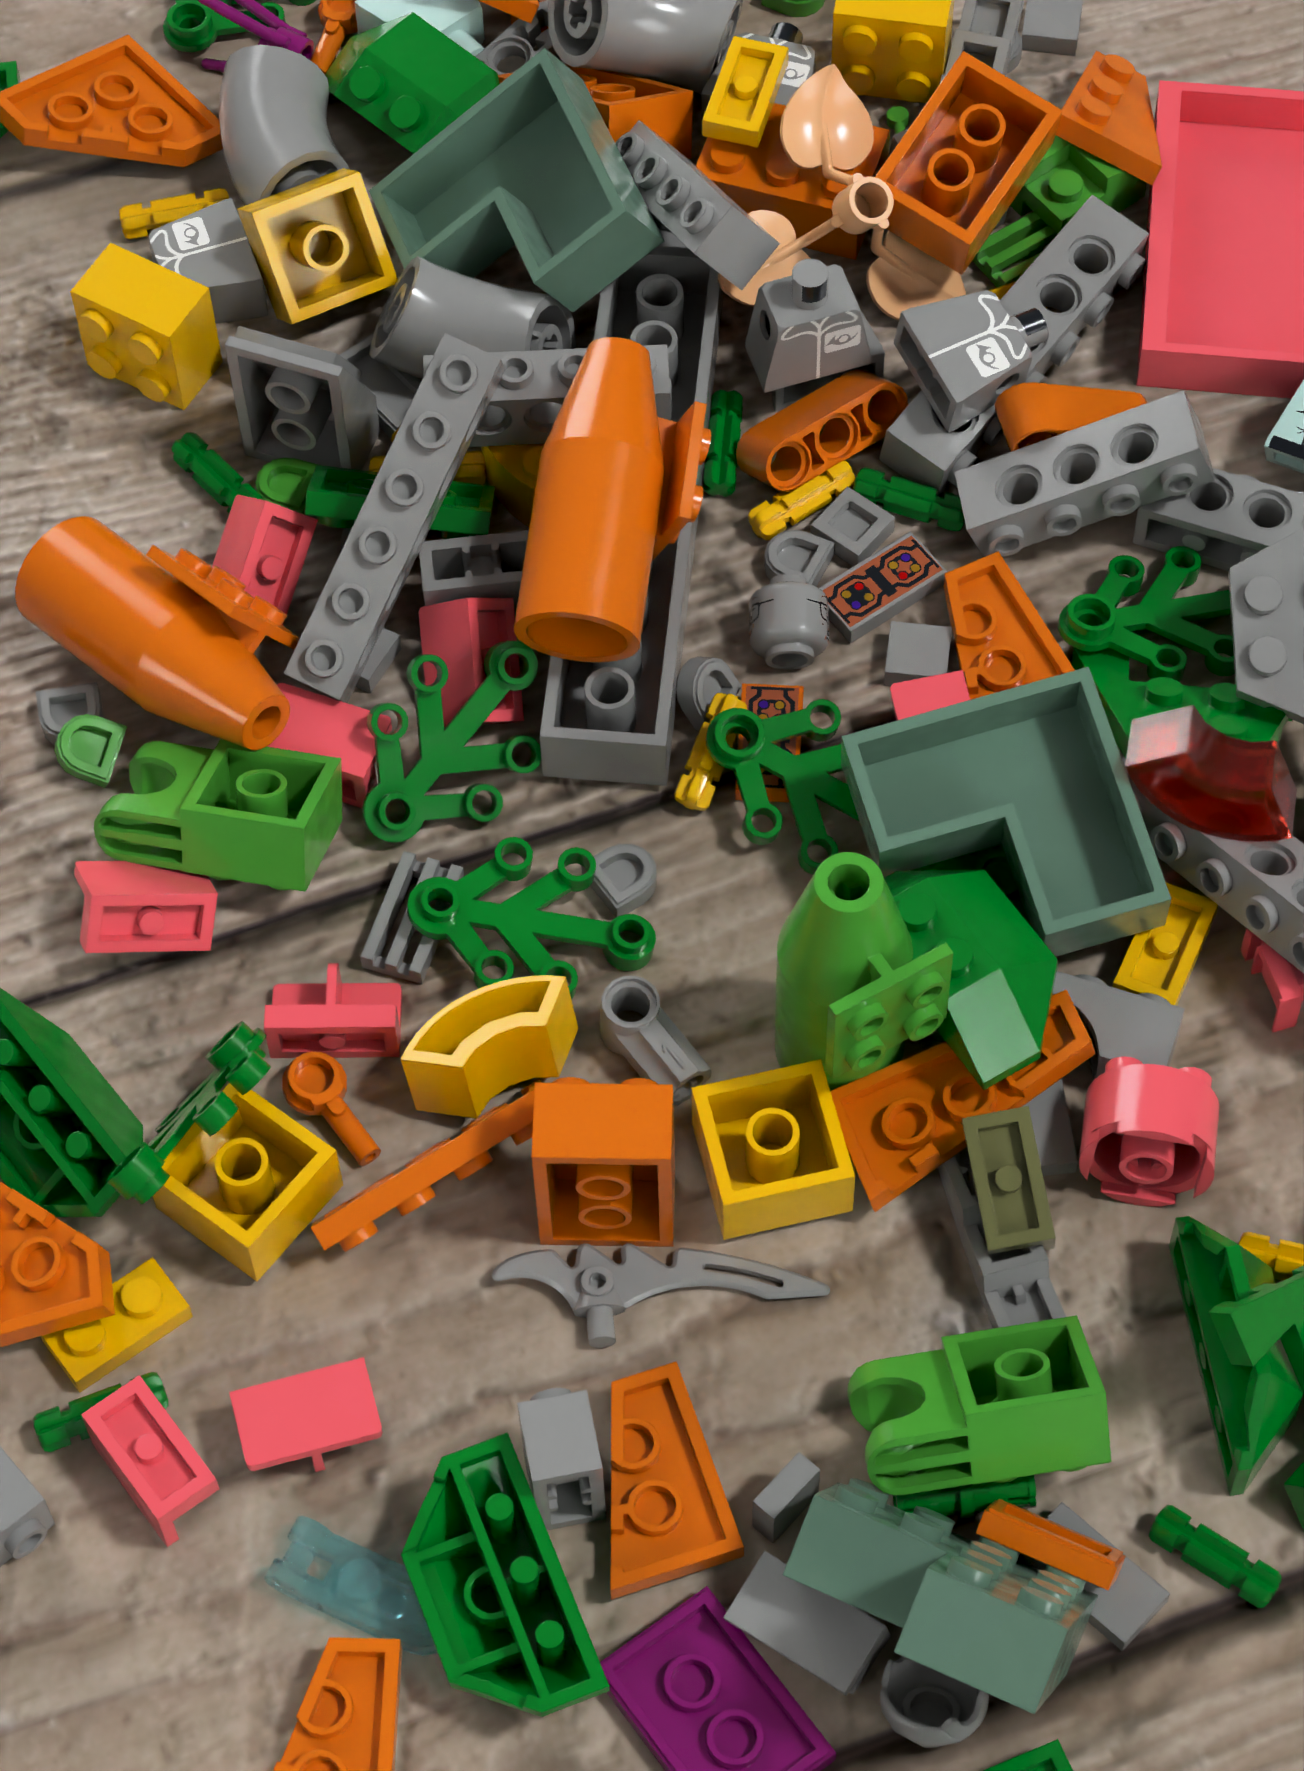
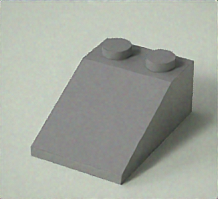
M228 337L225 343V350L246 456L268 462L287 457L322 466L355 470L363 469L380 433L376 396L344 367L237 337Z

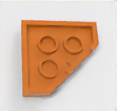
M125 35L0 91V122L25 146L177 167H186L223 149L219 118L129 35Z
M0 1181V1348L115 1315L110 1253L83 1233L76 1231L35 1202Z

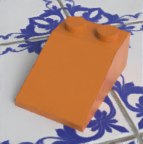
M565 64L583 79L615 143L623 134L630 132L637 121L640 120L685 157L691 159L692 90L633 75L597 69L575 68ZM513 73L498 75L499 83H502Z

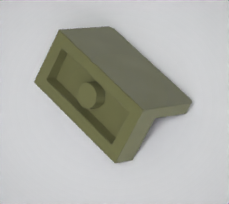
M1029 1106L962 1118L988 1255L1036 1245H1043L1044 1250L1054 1249L1056 1237Z

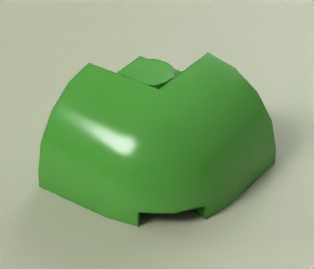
M1055 135L1053 144L1010 206L1021 217L1033 210L1058 234L1091 195H1094L1120 213L1145 197L1146 183Z

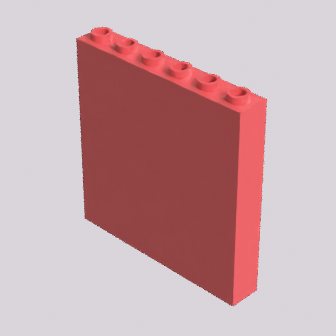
M1160 80L1154 124L1162 168L1153 185L1149 186L1147 232L1149 235L1145 246V259L1147 263L1144 267L1136 386L1292 399L1304 380V91Z

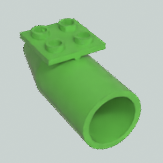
M842 852L825 859L815 871L781 928L777 943L775 1053L780 1068L821 1059L830 1091L903 1059L906 1039L910 1038L912 1041H917L929 1036L939 1028L947 1017L953 951L945 942L912 960V940L907 926L880 868L865 855L854 852Z

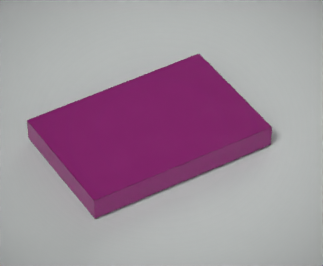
M708 1586L600 1662L610 1686V1691L606 1693L665 1771H822L836 1760L835 1750L741 1629L725 1621L723 1617L727 1611Z

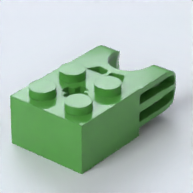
M222 739L219 740L215 749L164 741L147 742L137 750L129 763V778L135 794L120 793L112 796L103 805L94 821V833L104 853L120 861L206 875L216 880H236L267 885L277 890L306 892L342 823L341 758L272 747L250 750Z
M1077 1315L941 1337L942 1349L867 1362L855 1370L848 1383L847 1396L852 1414L867 1431L872 1432L865 1447V1463L869 1478L878 1489L886 1494L908 1495L986 1482L1005 1483L1023 1476L1054 1471L1072 1472L1087 1466L1111 1462L1106 1391Z

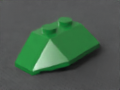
M414 12L350 37L325 73V76L328 78L330 93L413 154L500 84L497 72Z
M985 870L895 871L884 877L910 933L913 947L912 960L945 942L953 951L947 1017L936 1030L982 1089L986 1090L1040 1059L1044 1040L1043 1035L1058 968V959Z
M0 988V1178L8 1187L18 1191L56 1218L102 1217L120 1196L106 1180L116 1166L132 1150L143 1143V1125L70 1034Z
M1190 1216L1177 1217L1169 1249L1229 1496L1244 1494L1295 1420L1303 1397V1391L1280 1339L1253 1367L1232 1365L1209 1314V1311L1215 1305L1224 1301L1237 1302L1249 1296L1248 1290L1264 1283L1275 1284L1272 1268L1239 1244Z
M508 1432L441 1457L433 1476L434 1481L421 1505L401 1557L450 1687L540 1717L610 1691V1686Z

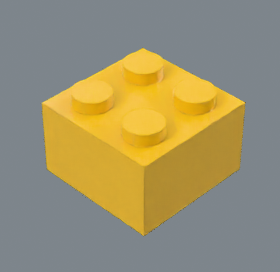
M836 0L833 11L831 64L837 66L843 79L856 95L927 103L939 86L942 74L945 75L951 49L954 0Z
M342 168L237 208L277 319L295 324L395 285L398 281L359 171Z
M110 242L70 291L87 365L104 378H116L138 388L143 395L153 401H165L185 410L223 362L210 290L198 282Z
M821 1059L691 1087L692 1126L723 1240L853 1211L855 1174Z
M229 1083L222 1091L239 1107L237 1112L212 1136H209L194 1122L164 1160L165 1163L162 1168L170 1176L165 1184L153 1195V1199L158 1210L257 1282L343 1186V1180L336 1149L253 1090L241 1095Z

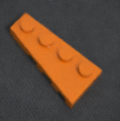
M1067 989L1052 995L1040 1059L986 1090L982 1089L946 1041L831 1090L847 1150L874 1212L881 1209L967 1147L962 1118L1022 1107L1095 1055L1092 1041Z
M540 1078L521 1089L520 1091L523 1096L510 1104L503 1103L498 1107L491 1108L477 1119L472 1120L469 1125L461 1130L462 1133L452 1140L449 1137L436 1143L404 1165L406 1168L395 1175L392 1172L315 1220L310 1228L324 1251L339 1242L344 1252L364 1242L379 1231L373 1220L395 1207L401 1216H405L436 1196L430 1185L449 1173L454 1172L459 1181L474 1174L493 1161L488 1149L511 1136L516 1146L532 1138L535 1083H542Z

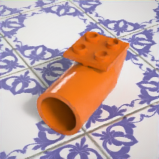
M604 337L596 339L589 344L540 454L514 633L521 642L530 648L562 659L581 662H612L629 658L637 653L641 642L652 561L668 544L676 542L681 529L688 522L693 523L696 520L702 505L703 487L696 485L698 465L701 466L704 463L711 442V430L704 428L707 404L695 401L678 422L658 417L650 354L643 345L635 341L618 337Z
M87 516L70 518L57 524L47 531L27 554L18 573L15 587V599L20 613L144 710L250 750H260L270 745L281 734L288 722L290 703L254 655V652L265 635L294 650L300 638L282 626L287 618L284 612L257 595L255 598L244 591L246 585L218 566L212 568L205 561L184 548H181L177 555L174 556L152 545L145 555L102 522Z

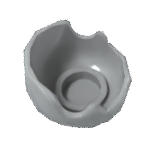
M901 1656L896 1661L890 1659L887 1662L881 1681V1710L892 1729L899 1735L924 1748H936L965 1740L983 1722L988 1709L989 1694L904 1656Z

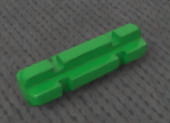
M720 389L711 396V415L708 429L711 430V442L703 476V489L711 496L718 494L724 497L730 496L736 487V468L738 465L736 450L740 440V425L743 413V397L736 390L727 392Z
M186 432L181 439L175 440L172 444L171 450L174 453V461L185 472H194L191 477L221 506H229L227 509L228 513H230L236 495L262 499V496L250 484H241L244 478L212 449L206 450L209 445L198 434Z
M867 467L861 468L857 474L853 490L876 505L877 502L883 503V509L925 523H930L931 518L938 520L936 526L955 532L961 531L965 524L959 495L946 492L944 497L938 496L939 489L896 476H892L889 481L884 479L885 473Z
M149 1372L141 1375V1378L164 1409L169 1406L168 1397L158 1373ZM121 1383L68 1402L70 1409L60 1412L59 1407L56 1406L37 1413L33 1417V1426L45 1452H52L72 1444L70 1438L80 1435L81 1441L90 1438L81 1414L121 1388Z
M1166 1505L1158 1513L1149 1531V1538L1152 1542L1170 1553L1176 1548L1183 1553L1180 1558L1181 1560L1227 1589L1235 1585L1241 1589L1238 1596L1257 1608H1264L1271 1601L1281 1583L1282 1576L1279 1571L1260 1559L1255 1564L1247 1559L1250 1553L1202 1523L1197 1528L1191 1525L1189 1522L1192 1517L1173 1505Z

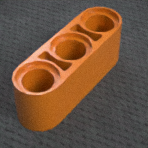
M859 369L846 372L746 431L737 445V464L747 475L779 491L794 490L826 472L839 462L845 461L884 438L886 430L908 406V397L902 387L873 373ZM825 424L824 430H823V432H822L821 435H820V431H821L823 425ZM777 452L776 458L771 464L772 458L774 454Z
M1027 382L1014 385L1003 391L997 397L994 406L1010 452L1146 404L1147 401L1142 394L1132 391Z

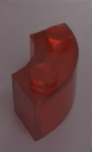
M1194 705L1132 719L1125 768L1140 792L1163 813L1194 830L1225 839L1261 842L1292 838L1297 789L1277 741L1249 742L1226 736L1207 724Z

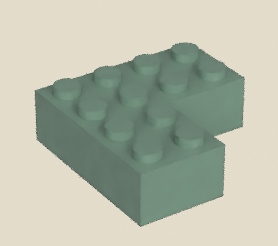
M546 48L538 52L369 190L404 269L412 259L419 256L439 266L474 278L516 245L533 283L572 312L580 308L664 242L583 79Z
M1089 667L841 736V766L871 858L878 865L884 877L895 871H910L1002 844L1027 921L1055 957L1165 925L1172 899Z
M850 1478L848 1485L837 1483L814 1494L783 1576L902 1627L903 1630L894 1650L895 1653L1030 1713L1035 1714L1067 1675L1098 1598L1097 1594L1084 1589L1085 1580L1046 1564L1044 1570H1039L1018 1561L1020 1552L983 1536H980L977 1542L951 1532L955 1522L928 1508L915 1506L913 1513H909L887 1504L890 1494L883 1493L875 1485L863 1480Z

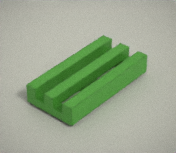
M1033 211L991 234L972 261L996 287L1016 282L1042 253L1043 246L1049 244L1057 233ZM1022 258L1027 259L1004 273L1001 271Z

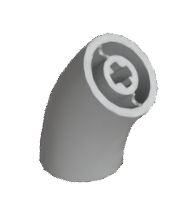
M549 0L548 28L555 52L563 63L572 67L638 76L701 94L704 86L729 49L736 31L743 0Z
M268 45L243 47L229 56L224 67L219 99V124L222 146L232 183L244 206L339 169H349L348 164L334 145L327 127V105L330 93L328 78L318 65L308 58L283 47Z
M417 256L410 261L402 272L383 308L372 338L370 356L372 359L396 370L423 379V355H434L444 333L487 353L576 349V334L570 310L547 293L514 289L485 282L444 268Z

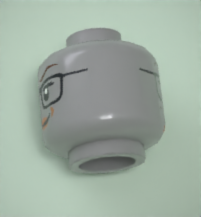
M797 574L774 576L770 579L769 585L756 590L749 601V641L753 651L764 658L767 665L777 669L792 670L811 665L814 662V657L822 654L829 644V609L825 593L818 587L807 584L806 579Z

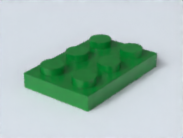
M316 465L307 489L305 515L318 516V522L325 526L336 528L353 527L378 472ZM452 481L430 529L439 530V536L443 539L488 535L495 486Z

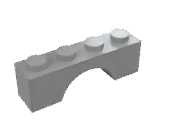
M1057 971L1052 995L1067 989L1089 1034L1095 1050V1055L1088 1059L1093 1080L1105 1073V1066L1109 1060L1121 1056L1133 1057L1143 1064L1170 1065L1185 1008L1171 1005L1165 998L1156 994H1134L1110 987L1101 979L1091 975L1079 974L1073 976ZM937 1030L928 1036L945 1041Z

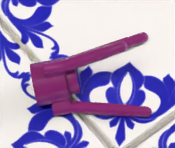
M198 0L201 4L214 10V12L259 36L258 45L283 47L302 54L309 60L311 59L314 48L313 40L307 38L306 33L285 23L257 1L234 0L270 27L261 24L221 0ZM204 58L201 66L204 69L223 73L227 61Z

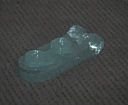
M297 1517L287 1536L292 1543L283 1559H274L264 1577L266 1583L282 1594L376 1638L400 1639L402 1650L421 1656L437 1653L404 1565L332 1533L327 1527L311 1518ZM315 1556L332 1563L323 1581L307 1573Z

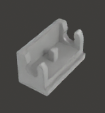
M764 1551L723 1618L736 1628L746 1632L829 1684L846 1696L848 1692L854 1694L882 1648L885 1647L891 1637L886 1625L854 1606L783 1576L787 1564Z

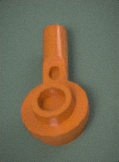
M320 0L318 14L321 24L325 28L310 61L318 65L324 74L334 62L345 36L358 32L354 4L356 0Z
M317 1051L307 1052L296 1057L286 1067L282 1076V1091L287 1103L297 1112L305 1115H322L360 1166H365L374 1161L381 1153V1149L343 1100L347 1092V1075L342 1065L333 1057Z

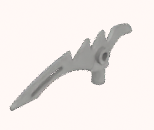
M584 1243L577 1249L576 1261L573 1267H570L554 1250L543 1249L510 1257L501 1262L492 1272V1278L496 1281L510 1278H529L544 1282L555 1288L569 1302L575 1316L587 1318L589 1345L596 1348L609 1347L615 1344L614 1315L625 1312L626 1308L645 1298L672 1289L694 1286L725 1287L748 1292L767 1300L825 1296L830 1293L829 1286L822 1282L786 1269L743 1257L705 1250L678 1248L674 1251L673 1263L669 1267L633 1244H625L621 1248L622 1261L620 1264L615 1263L590 1244ZM708 1267L735 1271L774 1281L783 1286L776 1287L748 1278L707 1272L703 1269Z

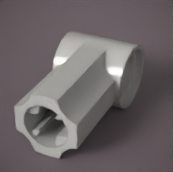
M622 976L613 980L605 988L601 999L599 1025L600 1037L604 1045L613 1053L624 1056L641 1078L653 1080L658 1084H672L673 1105L676 1104L678 1106L691 1097V1087L703 1085L710 1079L711 1068L660 1007V997L655 986L638 976ZM623 1010H633L640 1013L644 1018L636 1022H626L620 1020L615 1014Z

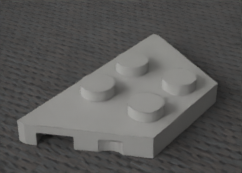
M1303 527L1230 567L1228 574L1236 697L1263 708L1273 707L1281 710L1288 718L1304 724Z

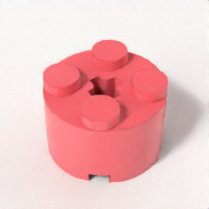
M1121 1056L1109 1060L1105 1066V1073L1095 1078L1086 1092L1079 1155V1169L1084 1178L1087 1180L1090 1173L1101 1181V1193L1117 1201L1139 1206L1158 1207L1175 1204L1177 1193L1193 1188V1198L1203 1194L1210 1187L1214 1179L1219 1120V1101L1211 1088V1076L1206 1071L1196 1067L1177 1069L1164 1065L1143 1064L1133 1057Z

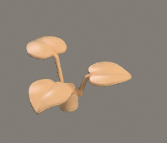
M835 64L820 69L799 86L787 103L780 123V139L784 152L796 167L813 169L821 166L825 178L848 187L836 195L832 204L833 217L796 239L792 224L783 215L767 210H757L748 213L780 244L743 290H740L718 273L717 280L722 291L735 301L754 307L758 289L764 283L792 276V270L796 263L804 259H811L802 249L837 227H840L843 231L850 234H862L871 228L873 229L870 248L878 258L871 263L867 270L866 283L873 302L887 316L899 320L901 312L909 308L966 295L963 281L958 272L889 230L885 235L882 245L884 229L889 226L887 218L890 216L894 205L893 194L889 186L876 177H863L861 173L849 175L841 172L856 168L870 153L874 142L871 118L864 104L847 85Z

